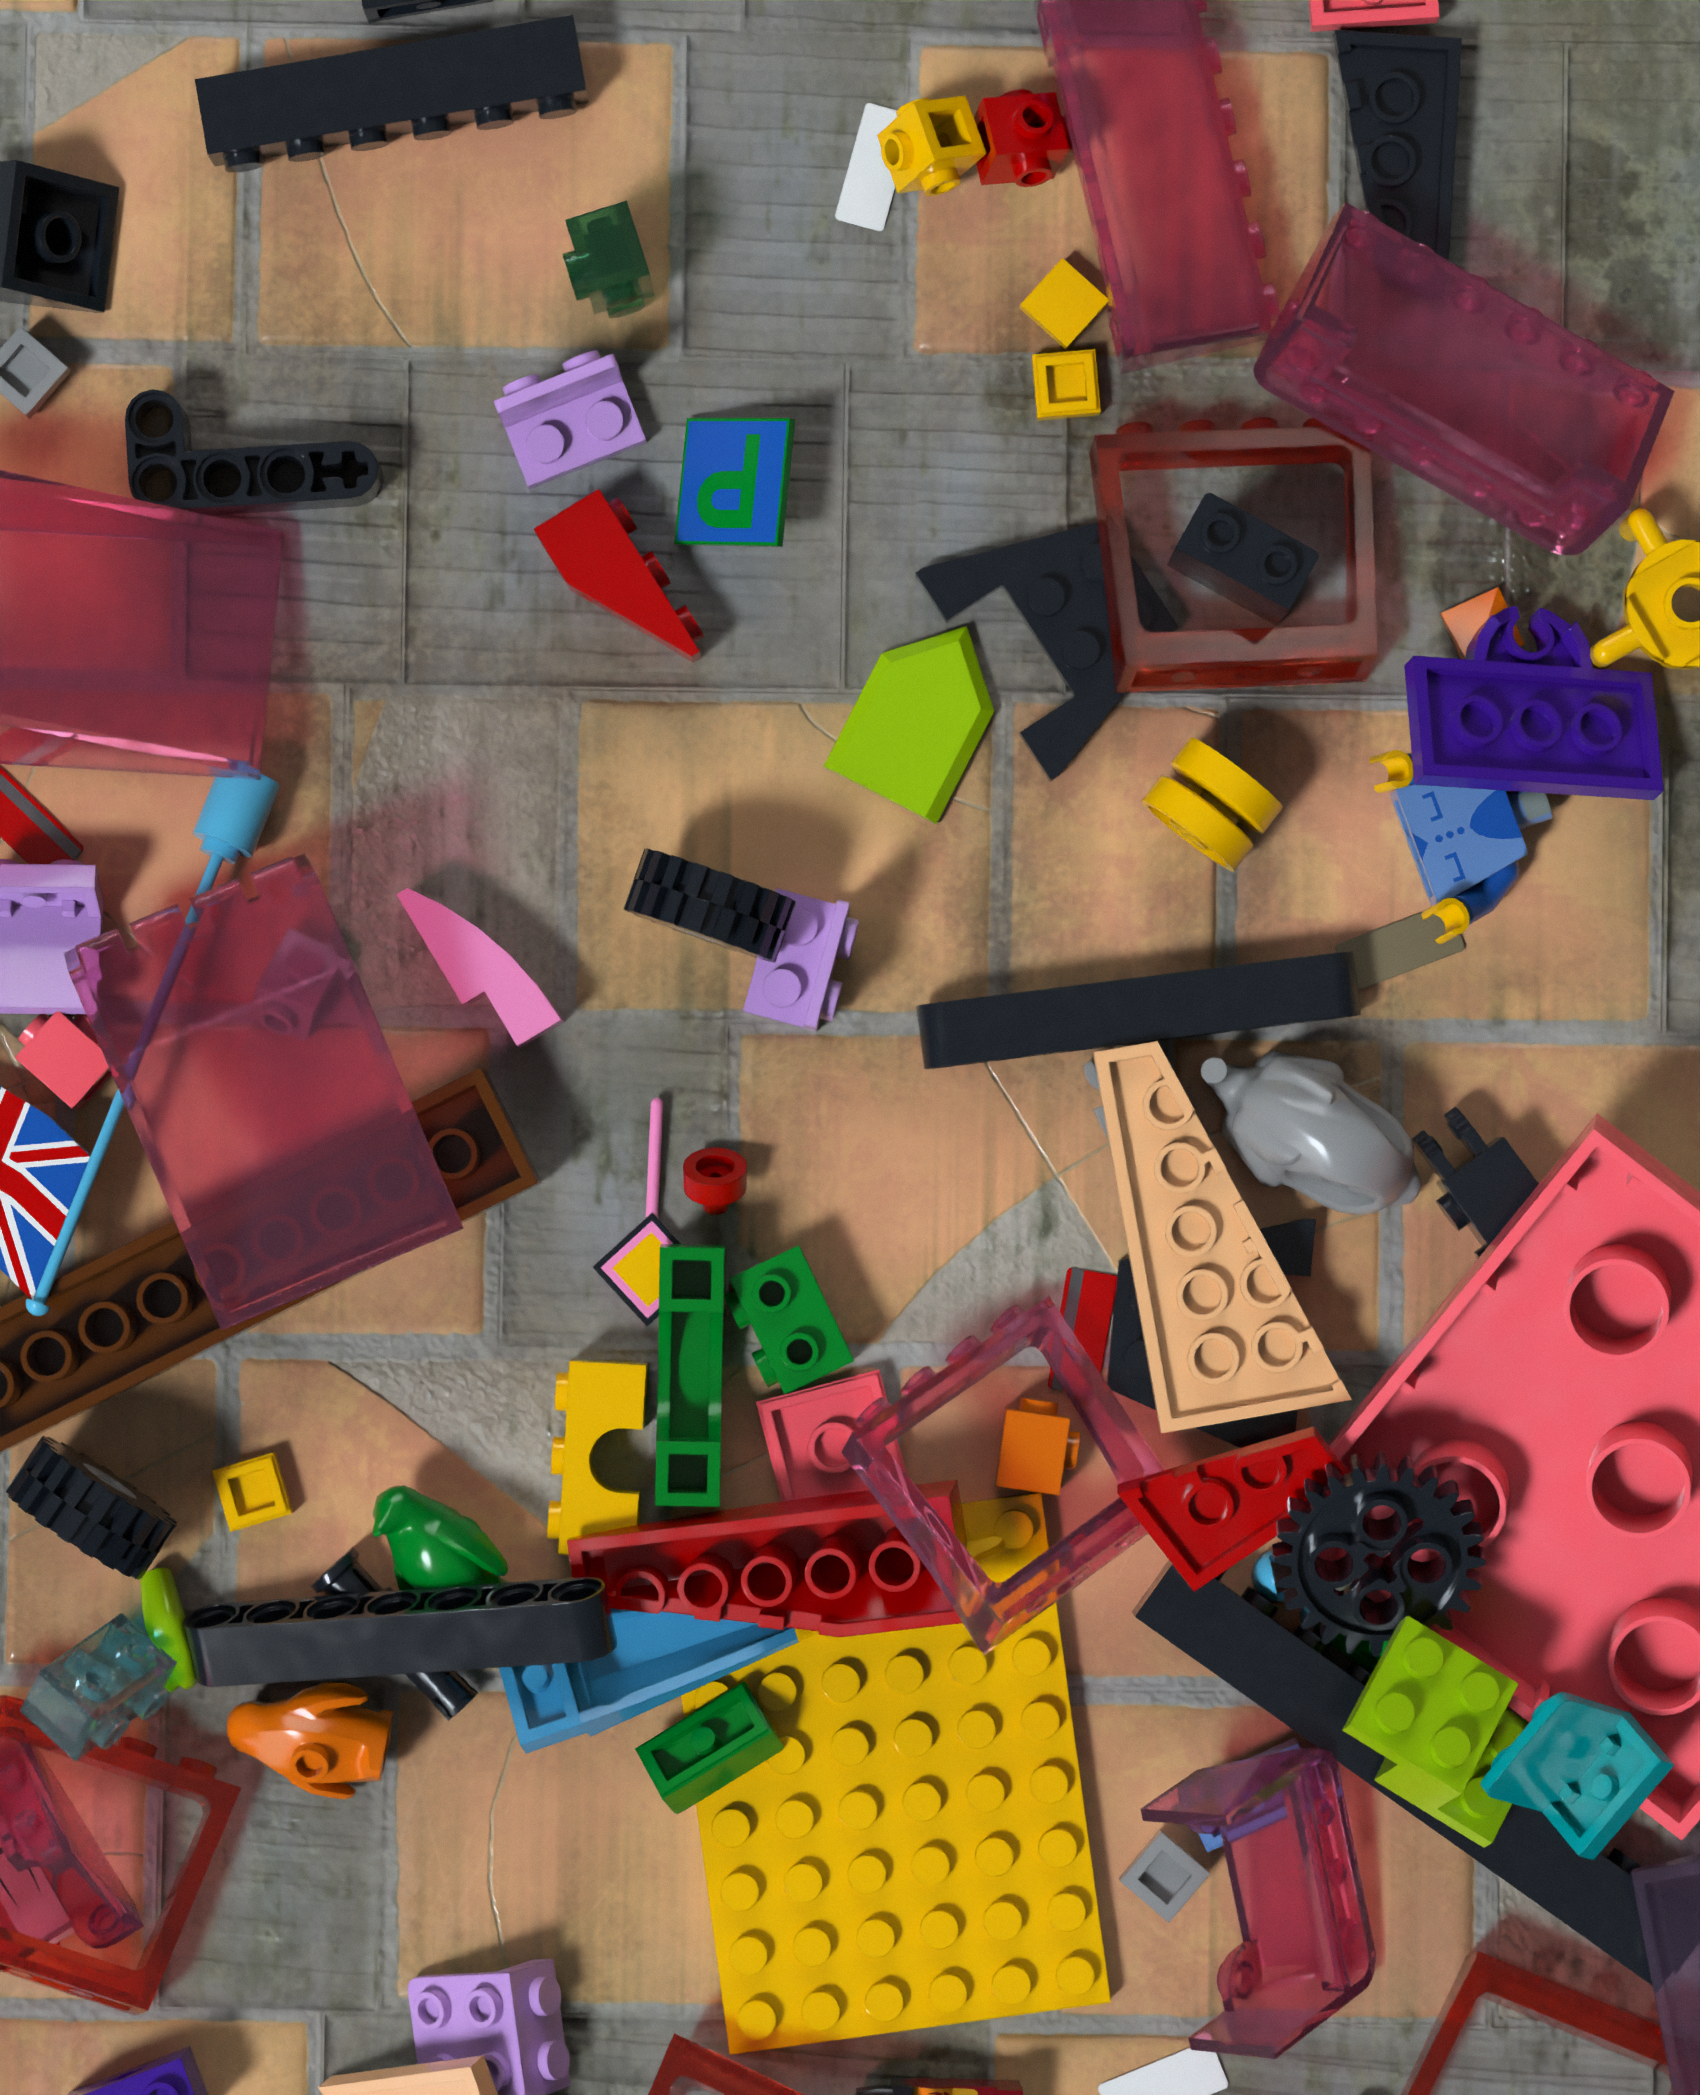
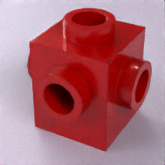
M1018 89L1009 91L999 97L983 98L974 115V120L987 153L976 162L981 185L1016 183L1020 187H1033L1043 184L1050 179H1054L1066 154H1069L1072 150L1073 132L1071 122L1066 115L1061 116L1056 92L1033 94L1030 90Z

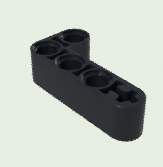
M153 389L141 392L131 400L126 409L125 430L129 487L135 500L147 512L156 517L181 518L357 507L368 504L376 498L383 485L384 476L381 465L370 449L359 442L339 441L192 451L188 415L170 394ZM159 407L171 410L174 419L168 433L157 438L144 435L142 424L148 412ZM353 459L357 460L362 470L368 471V475H362L357 478V487L352 489L348 488L342 478H322L326 491L319 492L320 477L315 461L322 460V466L327 473L347 471L348 461ZM290 462L303 466L305 478L299 489L288 494L274 490L272 481L277 468ZM226 466L235 467L240 470L241 483L235 493L224 498L211 494L209 483L215 471ZM163 470L175 473L177 488L170 498L160 502L148 499L146 485L153 474Z

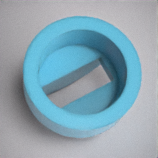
M1270 1550L1263 1553L1255 1561L1252 1568V1581L1256 1590L1264 1598L1275 1602L1285 1601L1284 1592L1277 1593L1271 1566L1273 1552Z

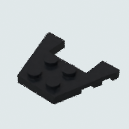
M1109 519L923 567L915 573L916 578L946 623L998 589H1004L1072 693V699L1019 733V736L1050 782L1059 777L1178 627Z
M1304 1218L1260 1229L1284 1274L1311 1277L1316 1219ZM1128 1258L1118 1261L1106 1388L1156 1410L1130 1260ZM1298 1410L1196 1428L1242 1448L1296 1432Z

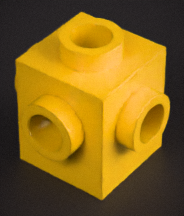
M966 95L933 100L922 98L911 101L901 106L896 111L897 118L877 135L881 146L883 162L890 171L897 193L924 190L926 196H937L947 193L961 184L960 176L987 154Z

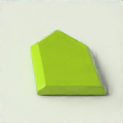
M967 626L881 653L823 767L937 825L994 713Z

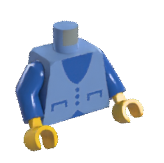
M1392 750L1374 755L1369 758V764L1380 762L1384 764L1388 771L1387 782L1374 785V790L1377 793L1394 790L1389 795L1431 907L1421 913V917L1424 920L1432 915H1437L1443 920L1445 933L1436 938L1435 941L1438 944L1446 943L1462 934L1468 928V925L1494 911L1519 878L1520 867L1518 859L1528 854L1520 830L1552 819L1549 801L1545 793L1514 791L1507 794L1504 790L1414 785L1412 753Z

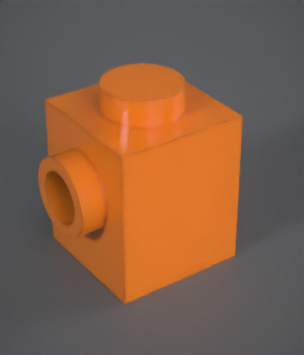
M1020 1397L1019 1409L1005 1407L994 1480L995 1486L1060 1495L1063 1469L1075 1470L1080 1432L1069 1431L1070 1418L1057 1415V1402Z

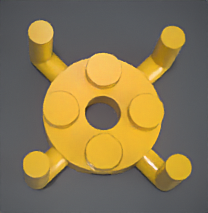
M1644 508L1635 509L1621 521L1619 532L1622 538L1627 541H1638L1646 557L1636 566L1623 590V613L1626 626L1590 647L1592 666L1595 669H1605L1613 662L1640 648L1647 656L1669 669L1700 668V620L1686 622L1678 618L1672 609V597L1675 591L1681 587H1693L1700 591V541L1681 539L1668 543L1652 514Z

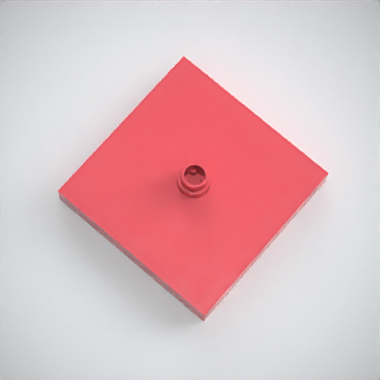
M1596 1113L1327 1444L1349 1473L1351 1472V1455L1357 1454L1364 1468L1368 1469L1374 1468L1378 1452H1384L1388 1468L1397 1469L1401 1460L1406 1455L1412 1457L1415 1475L1419 1476L1424 1469L1432 1464L1437 1468V1487L1453 1479L1457 1482L1459 1497L1456 1502L1470 1499L1475 1514L1471 1521L1480 1522L1484 1540L1477 1545L1484 1548L1486 1565L1474 1568L1480 1573L1481 1589L1464 1590L1469 1596L1471 1607L1469 1612L1449 1609L1454 1629L1449 1632L1435 1623L1429 1626V1629L1519 1683L1508 1706L1529 1723L1532 1721L1535 1709L1542 1702L1559 1692H1566L1630 1712L1675 1764L1639 1808L1682 1841L1700 1820V1192ZM1382 1505L1370 1509L1365 1515L1371 1519L1380 1520L1391 1516L1395 1510ZM1415 1518L1408 1524V1526L1414 1522H1420L1423 1520L1420 1518ZM1337 1547L1327 1548L1320 1552L1318 1557L1323 1560L1334 1561L1344 1557L1347 1551ZM1428 1548L1420 1549L1413 1553L1410 1558L1418 1562H1427L1436 1558L1439 1552ZM1375 1590L1365 1596L1374 1603H1379L1387 1600L1392 1594L1383 1590Z

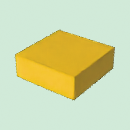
M1062 258L1024 299L1019 308L1067 350L1109 304L1110 300Z
M1095 349L1032 355L1037 421L1100 416L1101 408Z
M276 1451L212 1471L230 1532L294 1513Z

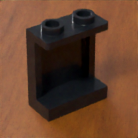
M1207 493L1202 498L1182 534L1167 566L1278 627L1291 609L1316 564L1319 554L1316 550L1212 493Z

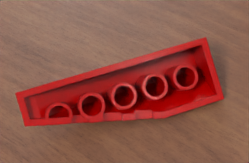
M958 1479L740 1507L572 1537L567 1540L572 1578L595 1577L602 1579L606 1586L610 1608L652 1614H659L661 1611L693 1615L694 1619L720 1622L721 1619L756 1623L758 1627L783 1630L787 1627L819 1631V1635L848 1637L968 1623L967 1540Z

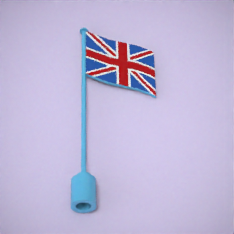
M224 761L219 765L193 830V835L203 841L200 851L211 857L92 1154L90 1155L50 1116L0 1086V1269L30 1298H26V1308L32 1315L42 1316L50 1310V1307L46 1306L45 1303L223 861L236 864L239 855L244 857L253 856L280 788V784L257 771Z

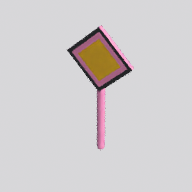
M660 1098L652 1099L650 1107L646 1218L592 1266L646 1326L650 1325L659 1316L660 1244H681L658 1219L663 1101Z

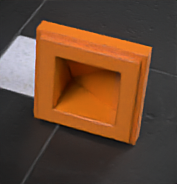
M1499 587L1440 613L1460 659L1466 658L1467 646L1491 615L1494 616L1503 609L1508 608ZM1515 624L1513 627V637L1521 647L1525 644Z

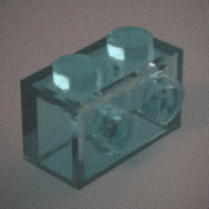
M121 1613L40 1670L20 1712L76 1762L97 1746L102 1750L111 1747L123 1735L129 1723L137 1716L142 1720H147L153 1716L165 1703L170 1694L165 1685L177 1662L162 1648L153 1643L143 1631Z

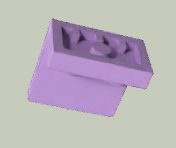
M598 350L586 352L564 362L562 366L565 373L542 382L538 374H533L515 380L502 388L505 396L495 400L494 405L506 430L529 490L647 443L623 383L614 354L601 358Z
M776 888L775 892L796 901V905L776 962H768L757 958L743 1012L817 1032L820 1019L833 1022L842 989V982L832 980V974L837 957L850 959L859 920L848 917L850 912L849 902L837 899L836 904Z

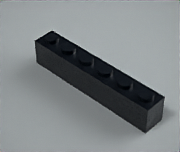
M573 15L195 79L207 155L214 166L225 165L227 172L255 170L263 166L262 158L285 154L288 155V160L292 162L315 160L326 155V147L350 144L353 151L374 150L387 146L389 144L388 137L413 133L415 140L438 139L452 133L451 126L476 122V127L479 130L498 129L513 124L514 115L538 112L541 119L562 118L575 114L577 112L576 105L589 103Z

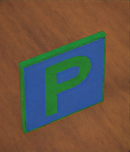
M687 418L674 544L690 546L783 547L795 419Z

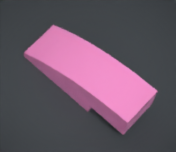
M409 888L396 894L462 1005L467 1007L487 995L514 1042L520 1048L564 1023V1020L542 988L513 956L481 929L444 905Z

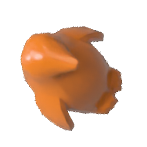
M325 1682L303 1689L293 1697L284 1700L263 1703L258 1699L240 1703L228 1715L227 1736L231 1745L237 1750L256 1758L267 1767L284 1775L295 1786L315 1795L348 1799L355 1795L356 1790L345 1782L382 1781L389 1752L394 1712L391 1710L376 1712L358 1706L368 1700L367 1693L362 1689L346 1683Z

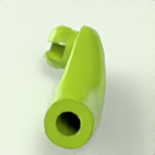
M164 1567L155 1568L147 1571L142 1579L140 1578L145 1628L150 1640L162 1658L154 1663L152 1675L157 1686L165 1692H174L180 1686L188 1690L196 1685L197 1679L183 1626L186 1616L172 1571Z

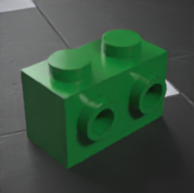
M800 1245L729 1278L734 1290L725 1294L724 1297L740 1330L749 1325L753 1327L762 1348L752 1352V1356L767 1387L779 1382L784 1394H787L854 1362L852 1353Z

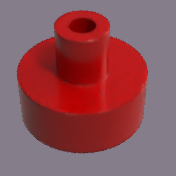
M713 1147L698 1150L690 1154L683 1163V1190L692 1201L703 1204V1210L711 1215L723 1214L728 1210V1204L739 1200L746 1193L747 1163L739 1153L730 1149Z

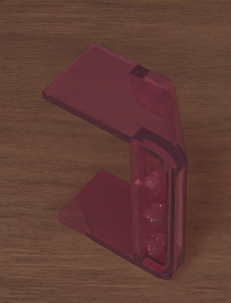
M1297 1748L1201 1768L1140 1809L1143 1821L1187 1824L1191 1830L1201 1834H1215L1220 1831L1243 1942L1227 1955L1218 1970L1217 1987L1222 1997L1224 2011L1188 2038L1191 2050L1277 2059L1369 1986L1376 1967V1950L1339 1766L1331 1752L1325 1749Z

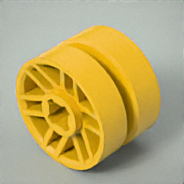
M1190 737L1171 761L1174 771L1188 786L1185 787L1176 780L1161 775L1141 802L1157 819L1187 843L1220 866L1234 872L1253 848L1250 838L1236 823L1238 822L1256 833L1263 834L1283 807L1268 790L1245 771L1210 746Z

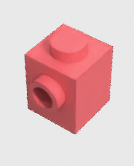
M55 1012L51 1017L47 1014H39L18 1038V1041L24 1047L15 1056L16 1060L71 1109L81 1110L123 1063L102 1044L109 1034L87 1014H75L72 1017L61 1012Z

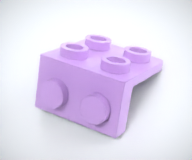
M0 859V1014H54L55 1012H61L62 1014H89L96 1008L104 898L96 865H84L79 861L69 859L57 860L51 864H20L13 860Z
M534 1959L496 1972L422 1975L410 1980L408 1984V1997L417 2064L484 2055L498 2095H547L571 2086L569 2077L570 2056L564 2040L560 2010L561 1990L556 1980L554 1959Z

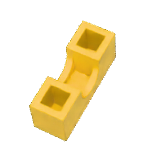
M572 1359L569 1361V1373L557 1372L555 1410L566 1411L565 1437L553 1436L551 1474L563 1475L561 1501H549L547 1538L559 1539L558 1554L569 1555L567 1545L569 1538L640 1524L641 1491L621 1490L605 1484L595 1472L592 1455L597 1440L604 1433L614 1429L643 1430L645 1428L649 1363Z

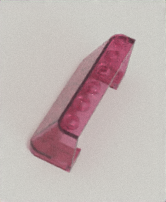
M1034 0V11L1047 66L1054 68L1109 304L1106 315L1120 374L1268 340L1271 335L1270 322L1280 320L1279 303L1273 283L1262 284L1257 260L1266 258L1265 245L1259 222L1257 220L1247 221L1242 198L1251 196L1250 181L1244 160L1233 161L1228 136L1236 135V123L1229 98L1218 99L1213 75L1222 73L1219 50L1214 35L1203 36L1198 15L1199 13L1207 12L1206 0Z
M1347 202L1342 205L1330 220L1267 337L1253 369L1256 380L1268 392L1544 549L1561 555H1576L1585 551L1629 509L1675 392L1653 379L1647 372L1630 366L1599 348L1593 341L1576 335L1545 317L1536 308L1522 304L1491 286L1482 277L1470 274L1437 255L1428 246L1409 239L1380 222L1374 215L1361 211Z

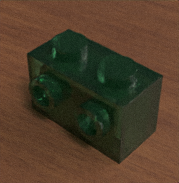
M627 200L566 219L565 222L574 250L562 253L576 300L580 301L589 298L594 315L607 311L609 318L623 317L645 308L643 299L655 296Z

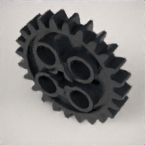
M1378 1452L1374 1468L1368 1469L1364 1468L1357 1454L1351 1455V1472L1344 1475L1331 1463L1327 1464L1328 1483L1324 1486L1310 1478H1306L1304 1480V1489L1308 1501L1293 1497L1288 1498V1514L1293 1520H1277V1537L1282 1542L1272 1544L1273 1561L1280 1564L1275 1569L1277 1587L1287 1588L1284 1592L1287 1610L1301 1608L1299 1612L1301 1627L1305 1630L1321 1622V1642L1324 1644H1328L1339 1633L1343 1634L1346 1653L1350 1654L1357 1648L1361 1640H1367L1370 1642L1373 1657H1379L1384 1641L1390 1640L1399 1621L1406 1616H1410L1427 1628L1435 1623L1449 1632L1454 1629L1449 1609L1469 1612L1471 1609L1469 1596L1464 1590L1481 1589L1480 1573L1474 1568L1486 1565L1484 1548L1477 1545L1484 1540L1480 1522L1471 1521L1475 1514L1470 1499L1456 1502L1459 1497L1457 1482L1453 1479L1437 1487V1468L1432 1464L1424 1469L1419 1476L1415 1475L1412 1457L1406 1455L1401 1460L1397 1469L1388 1468L1384 1452ZM1376 1506H1388L1395 1510L1386 1519L1376 1520L1365 1515ZM1415 1518H1420L1423 1520L1420 1522H1414L1408 1526V1524ZM1337 1547L1347 1551L1344 1557L1334 1561L1323 1560L1318 1557L1319 1553L1327 1548ZM1428 1548L1439 1552L1436 1558L1427 1562H1418L1410 1558L1413 1553L1420 1549ZM1350 1583V1585L1343 1591H1337L1335 1589L1344 1587ZM1375 1590H1383L1392 1594L1387 1600L1379 1603H1371L1362 1599L1366 1594Z

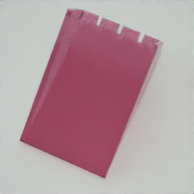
M0 470V764L261 780L284 541L283 532Z
M305 853L294 858L292 856L250 873L258 896L246 900L238 878L191 897L190 901L198 917V921L186 925L178 903L129 923L138 943L133 948L126 950L121 935L116 928L75 945L76 948L64 952L67 969L221 1330L464 1229L321 883Z

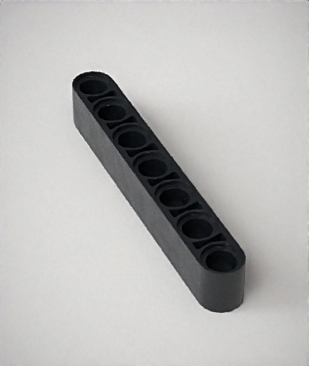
M1353 951L916 1006L924 1069L953 1067L1361 1015Z
M595 1577L219 1603L199 1608L189 1613L183 1621L197 1682L206 1687L574 1663L604 1657L617 1647V1637L606 1586L602 1579Z

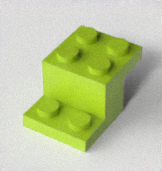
M1406 1616L1399 1621L1342 1731L1386 1757L1374 1781L1483 1848L1493 1843L1512 1803L1489 1797L1482 1789L1481 1781L1491 1769L1494 1758L1503 1749L1510 1746L1529 1724L1528 1721L1507 1709L1519 1683L1410 1616Z

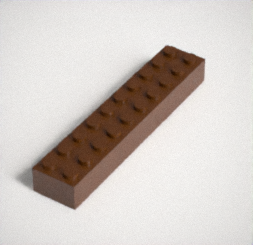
M480 1067L56 1279L45 1303L46 1306L50 1307V1310L45 1315L35 1316L27 1310L26 1298L30 1299L27 1295L0 1307V1454L542 1184L486 1069Z

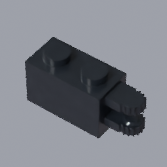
M1455 1106L1444 1114V1117L1447 1120V1126L1458 1140H1461L1472 1155L1456 1168H1453L1444 1156L1443 1149L1438 1142L1424 1130L1413 1137L1412 1141L1440 1179L1436 1182V1185L1444 1195L1437 1199L1436 1203L1457 1231L1468 1226L1482 1245L1474 1252L1478 1259L1539 1183L1505 1137H1496L1486 1145L1467 1118Z

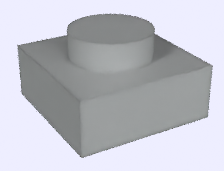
M20 326L0 348V394L30 419L72 371Z
M1159 1830L1122 1873L1119 1880L1169 1923L1206 1880L1210 1872L1162 1830Z

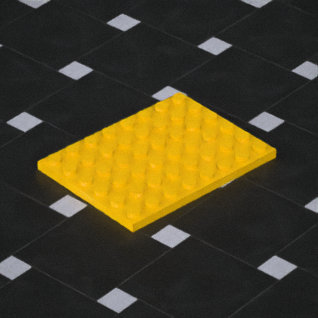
M1035 1492L961 1502L967 1542L992 1536L1001 1537L1005 1542V1546L1000 1551L968 1565V1623L848 1637L825 1636L818 1633L681 1695L685 1718L745 1681L784 1745V1749L696 1803L730 2055L1111 2003L1041 1493Z

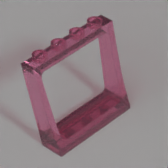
M1049 1296L1026 1312L1018 1304L1007 1309L991 1326L990 1331L993 1335L982 1343L974 1335L965 1338L947 1356L946 1362L949 1365L937 1374L930 1366L919 1370L902 1387L901 1393L904 1397L891 1405L884 1397L874 1401L857 1418L855 1424L859 1428L851 1433L841 1452L930 1572L974 1642L984 1654L988 1653L1146 1536L1148 1532L1119 1497L1010 1578L1001 1583L994 1582L985 1574L885 1446L1025 1348L1035 1347L1043 1354L1103 1454L1118 1484L1164 1471Z

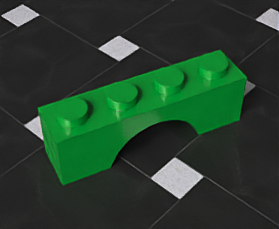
M660 1244L655 1506L720 1507L724 1245Z

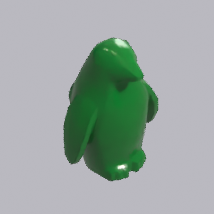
M405 1485L390 1487L377 1496L372 1513L375 1520L372 1533L375 1537L381 1535L387 1537L392 1552L394 1573L399 1590L507 1583L504 1578H501V1576H505L508 1572L507 1561L475 1521L462 1516L455 1509L420 1494L415 1489Z

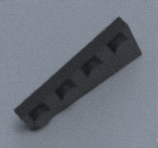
M1335 30L1333 41L1380 290L1384 292L1445 295L1448 281L1462 38Z

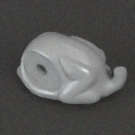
M1273 1050L1259 1058L1254 1067H1240L1227 1064L1222 1059L1215 1057L1207 1059L1202 1064L1200 1070L1201 1077L1214 1090L1226 1109V1114L1222 1120L1221 1136L1247 1165L1255 1178L1265 1187H1278L1283 1184L1296 1189L1323 1206L1340 1213L1352 1215L1373 1214L1386 1207L1409 1204L1419 1195L1421 1182L1414 1163V1145L1411 1137L1394 1116L1352 1089L1344 1081V1073L1339 1064L1329 1060L1309 1058Z

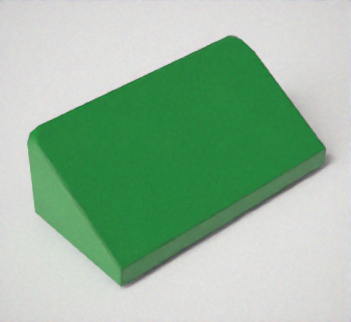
M744 1681L641 1744L635 1750L662 1800L675 1814H679L784 1749V1745Z

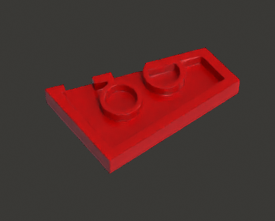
M1313 1426L1117 1485V1494L1195 1592L1277 1536V1520H1293L1288 1514L1287 1500L1289 1497L1308 1501L1304 1489V1480L1306 1478H1310L1324 1486L1328 1483L1326 1465L1329 1463L1334 1465L1342 1475L1349 1472Z

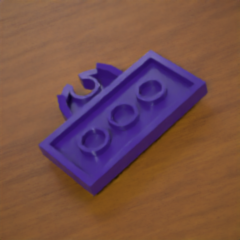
M1517 606L1508 607L1494 616L1491 615L1477 630L1467 646L1465 659L1413 655L1404 665L1414 785L1654 800L1664 791L1652 673L1593 668L1589 642L1577 621L1571 626L1553 612L1539 608L1530 617L1528 630L1536 640L1537 652H1528L1522 649L1513 637V627L1520 618Z

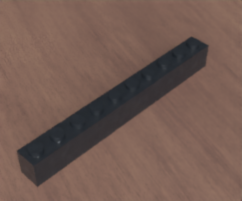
M1170 1560L1167 1561L1132 1611L1138 1620L1657 1990L1662 1992L1700 1939V1923L1692 1918L1698 1909L1697 1905L1667 1884L1662 1892L1658 1894L1639 1880L1646 1869L1615 1847L1608 1856L1600 1852L1594 1860L1578 1856L1540 1811L1512 1804L1493 1843L1483 1848L1377 1783L1374 1779L1386 1757L1342 1731L1371 1673L1353 1660L1346 1670L1338 1666L1325 1656L1332 1645L1322 1643L1321 1637L1310 1629L1304 1630L1299 1624L1292 1633L1273 1619L1279 1608L1258 1592L1247 1586L1240 1596L1223 1584L1220 1580L1227 1571H1224L1194 1592Z

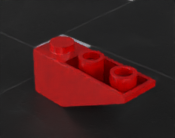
M597 489L534 528L536 536L572 592L694 663L702 658L695 643L705 638L704 634L686 605L674 611L661 589L671 584V581L652 551L642 557L638 553L628 536L638 530L619 497L607 503L601 491Z

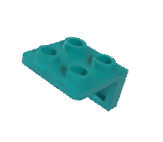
M1559 1692L1542 1702L1535 1709L1532 1721L1510 1746L1503 1749L1494 1758L1491 1769L1481 1781V1787L1491 1798L1542 1812L1578 1856L1594 1860L1675 1764L1630 1712L1566 1692Z

